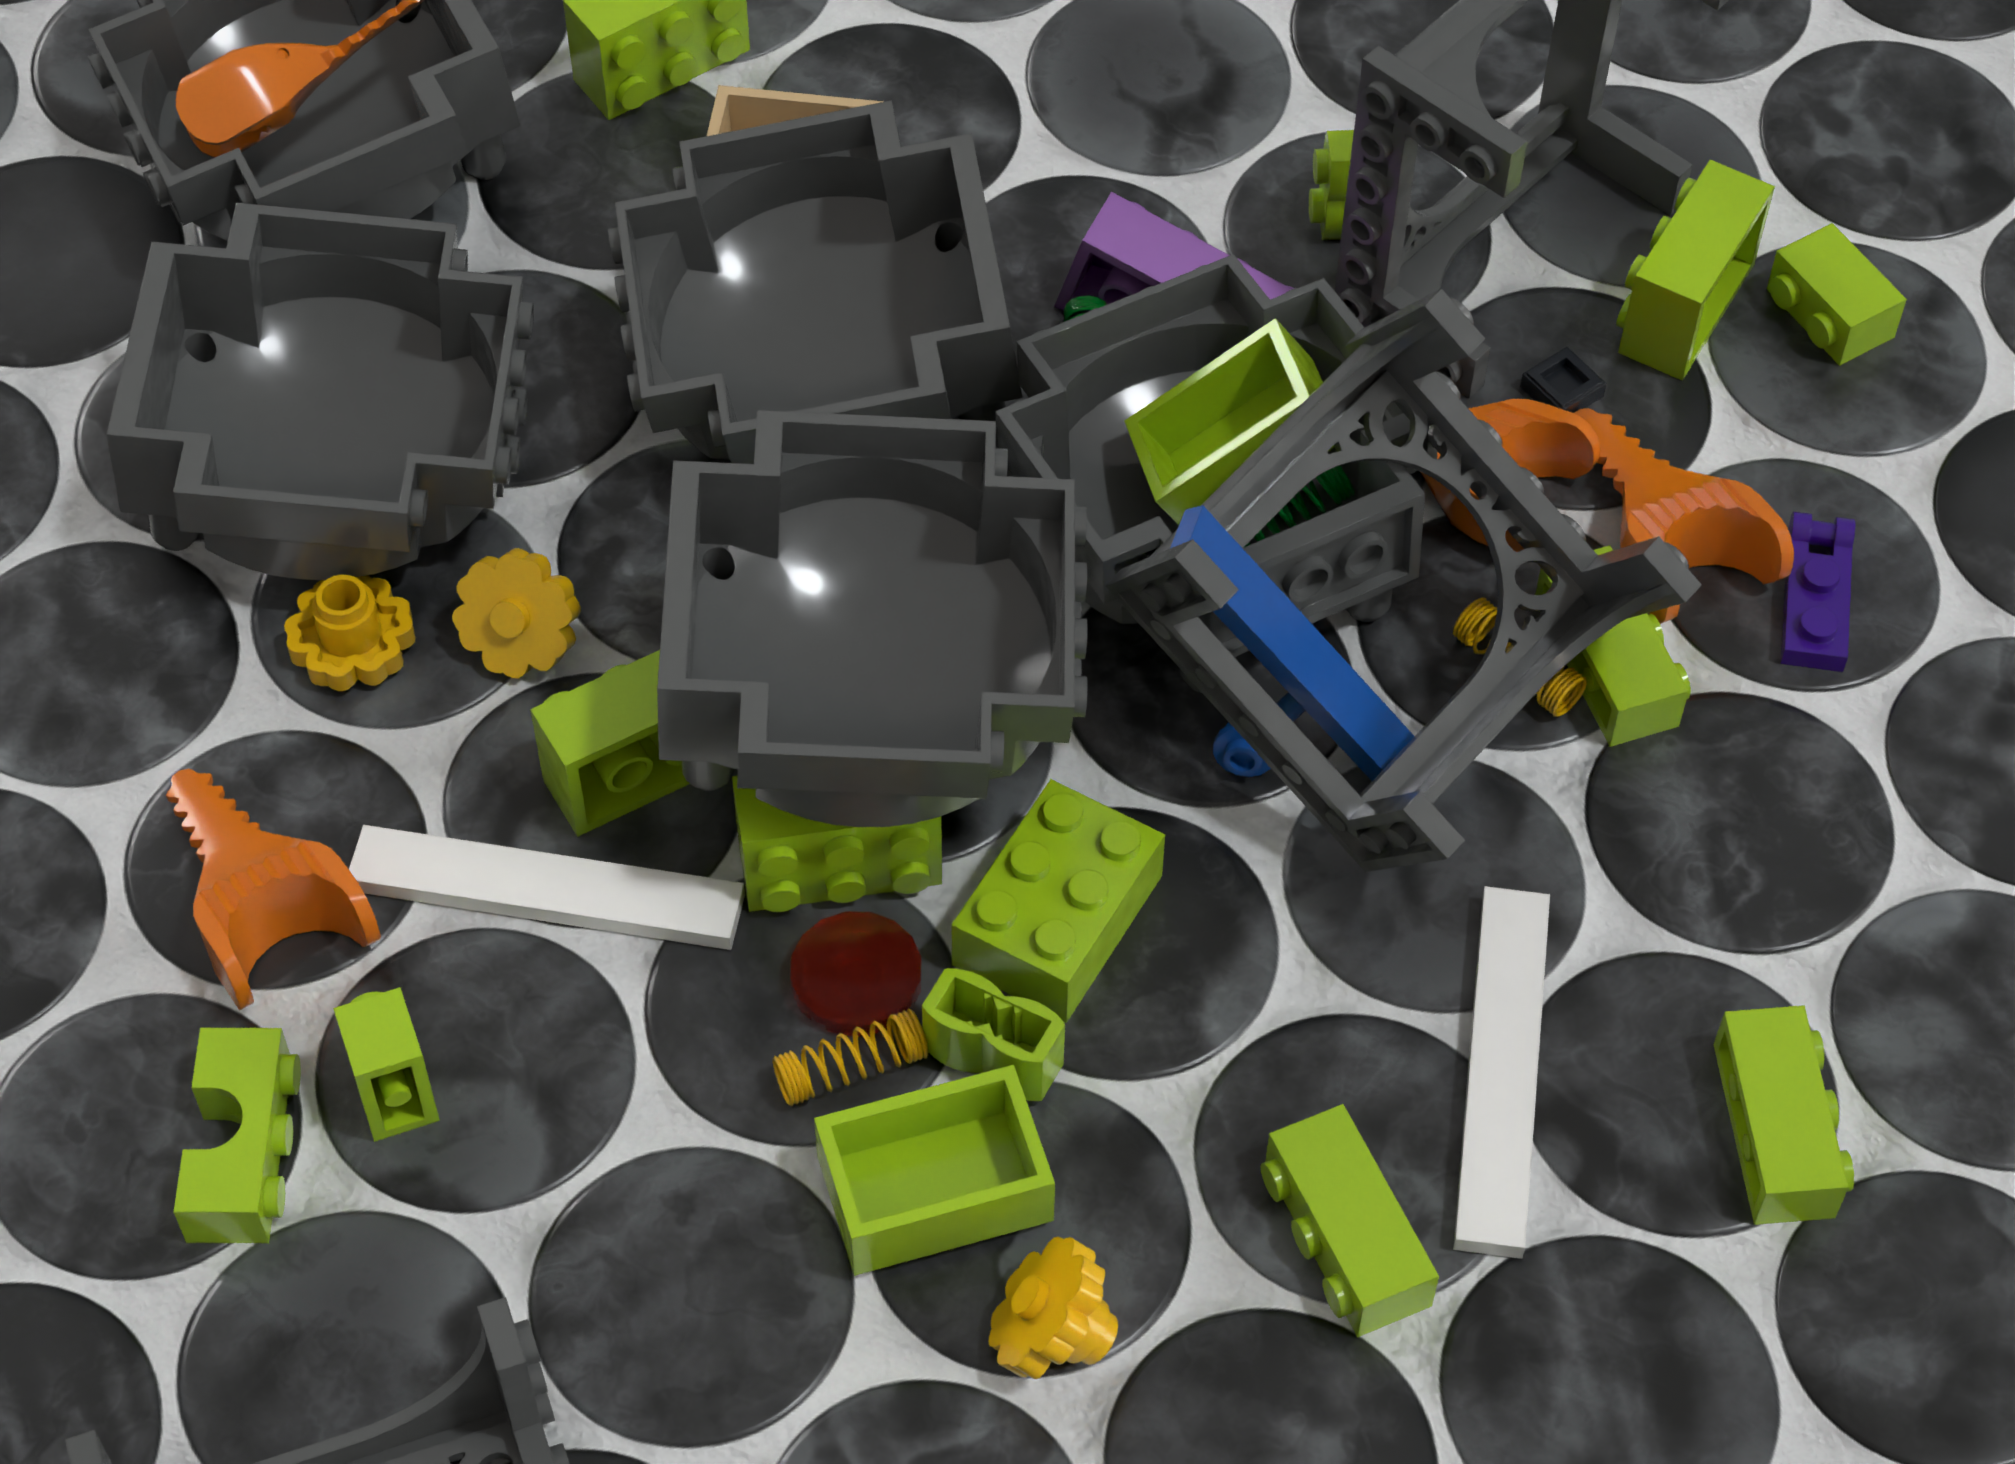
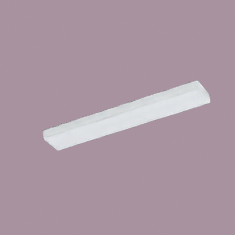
M363 825L349 867V871L365 894L727 950L732 949L745 898V888L742 882Z
M1484 887L1453 1250L1520 1259L1523 1258L1525 1251L1550 894Z

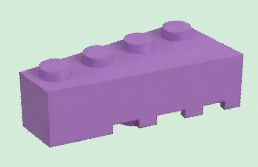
M1111 192L1080 244L1054 307L1064 310L1066 303L1071 299L1086 295L1098 297L1107 304L1138 293L1147 287L1158 285L1193 271L1202 265L1210 264L1230 255L1200 240L1193 233L1182 230L1148 212L1143 206L1130 202ZM1237 258L1269 299L1295 289L1278 282Z

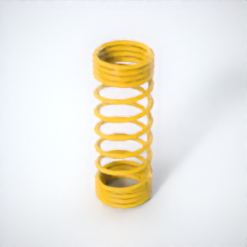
M1486 598L1474 600L1458 617L1453 628L1454 637L1465 643V646H1473L1475 654H1484L1487 648L1478 650L1477 643L1495 626L1497 607L1490 604V601H1487ZM1510 642L1507 643L1506 650L1511 646ZM1563 667L1536 693L1538 704L1545 707L1555 717L1568 712L1577 703L1586 688V677H1583L1574 668L1563 670Z
M908 1008L907 1011L903 1010L902 1013L898 1012L897 1015L891 1014L887 1020V1031L881 1023L874 1020L870 1025V1037L863 1029L857 1026L853 1031V1044L846 1035L839 1033L835 1042L836 1051L830 1042L821 1039L818 1047L819 1057L811 1047L804 1045L801 1051L802 1064L791 1050L789 1053L785 1052L784 1055L774 1056L772 1060L774 1072L786 1103L793 1106V1104L797 1105L799 1102L803 1103L804 1100L808 1101L809 1097L813 1099L815 1097L807 1066L806 1050L814 1059L823 1077L827 1091L832 1092L833 1088L824 1059V1044L832 1054L841 1072L844 1084L849 1086L850 1081L842 1058L841 1038L849 1047L862 1079L866 1080L867 1074L859 1051L858 1032L867 1042L879 1073L883 1074L884 1067L877 1049L875 1026L879 1028L885 1037L897 1067L900 1068L902 1064L895 1047L893 1033L901 1055L907 1063L911 1064L912 1061L916 1062L917 1060L921 1061L922 1058L926 1059L928 1056L927 1041L915 1012Z

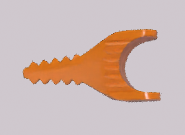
M402 0L397 6L389 9L355 34L345 38L338 45L265 43L231 50L183 77L180 80L176 93V109L190 138L202 153L212 158L240 148L241 152L245 151L290 123L305 100L335 70L363 45L409 13L424 0Z
M1509 399L1468 408L1477 419L1485 421L1497 431L1502 439V447L1520 467L1528 469L1537 478L1557 476L1574 480L1587 474L1599 460L1600 441L1598 435L1584 418L1575 413L1530 399ZM1437 452V459H1439L1441 455ZM1421 472L1450 523L1476 542L1489 546L1481 528L1465 505L1444 485ZM1470 488L1471 496L1479 500V497ZM1507 530L1505 538L1508 545L1516 552L1523 550L1524 548Z
M1589 408L1579 409L1575 412V414L1584 418L1598 435L1600 456L1597 463L1603 464L1602 476L1614 478L1613 487L1622 495L1620 548L1660 536L1664 542L1675 546L1681 551L1688 561L1689 568L1707 565L1732 567L1751 574L1763 584L1782 580L1791 574L1794 548L1789 530L1782 518L1754 489L1736 480L1705 475L1670 466L1668 460L1654 458V450L1640 448V439L1627 437L1625 426L1613 425L1612 415L1598 413ZM1680 604L1649 613L1653 614L1661 624L1677 617Z
M188 768L180 770L172 776V786L166 794L167 800L171 803H177L174 807L175 816L185 818L181 823L184 831L192 833L189 839L191 847L198 848L196 854L200 861L204 863L193 903V916L214 972L239 1011L254 1003L248 979L249 973L257 959L282 939L311 931H331L352 938L362 947H367L380 940V930L367 897L357 880L332 848L316 841L262 831L259 823H249L250 817L248 812L236 811L237 804L235 799H224L225 791L223 786H212L213 778L210 773H197Z

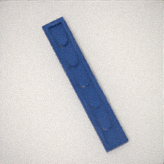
M1203 505L1186 509L1170 548L1193 539L1239 589L1221 609L1213 612L1366 776L1373 781L1415 736Z

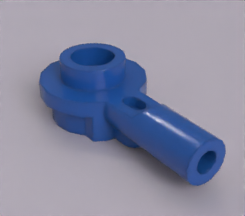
M1289 692L1276 703L1293 722L1306 711ZM1229 722L1216 735L1213 744V755L1217 763L1226 771L1239 776L1252 777L1261 775L1271 769Z

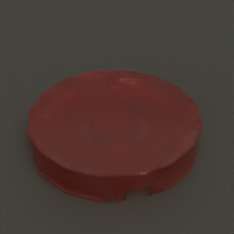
M845 911L821 919L801 936L791 955V990L800 1011L811 1021V1017H813L817 1022L824 1024L827 1031L835 1034L842 1033L846 1036H853V1031L858 1026L869 1036L870 1025L874 1020L881 1023L887 1030L888 1017L891 1014L893 1015V1013L897 1015L898 1012L902 1013L903 1010L906 1011L910 1008L913 1001L915 1004L921 992L922 961L913 937L896 921L873 912ZM875 1026V1033L881 1032L879 1028Z

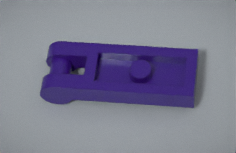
M1792 512L1788 530L1794 548V561L1791 574L1785 578L1780 664L1838 672L1844 671L1849 647L1852 549L1855 537V519L1835 517L1834 523L1812 520V514ZM1809 544L1830 547V555L1809 553Z

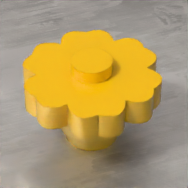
M513 548L499 559L493 556H485L473 564L468 574L458 581L456 586L457 593L464 603L454 610L452 621L459 631V639L462 646L469 651H482L483 664L490 672L504 673L511 678H520L533 667L540 671H547L560 662L565 652L574 646L576 635L569 624L579 616L581 606L574 596V587L570 579L561 575L551 576L550 562L544 555L538 553L529 554V552L523 549Z
M336 575L326 580H320L313 586V589H308L298 596L297 605L300 613L289 617L284 624L287 635V648L292 663L296 666L307 667L309 678L313 684L329 686L336 691L350 689L357 680L370 686L382 683L388 675L398 672L403 667L404 661L401 650L411 647L416 639L409 602L402 597H393L391 586L387 580L371 578L368 575L361 577Z
M1054 1237L1048 1242L1042 1254L1033 1251L1025 1257L1019 1268L1013 1272L1006 1283V1299L996 1307L991 1317L992 1329L988 1342L991 1347L998 1350L997 1363L1021 1378L1029 1376L1033 1379H1039L1049 1368L1051 1362L1057 1365H1061L1066 1361L1069 1363L1083 1362L1087 1365H1092L1100 1361L1108 1353L1117 1336L1118 1320L1114 1314L1110 1313L1107 1302L1102 1299L1105 1269L1095 1264L1096 1255L1092 1249L1072 1237L1065 1239Z

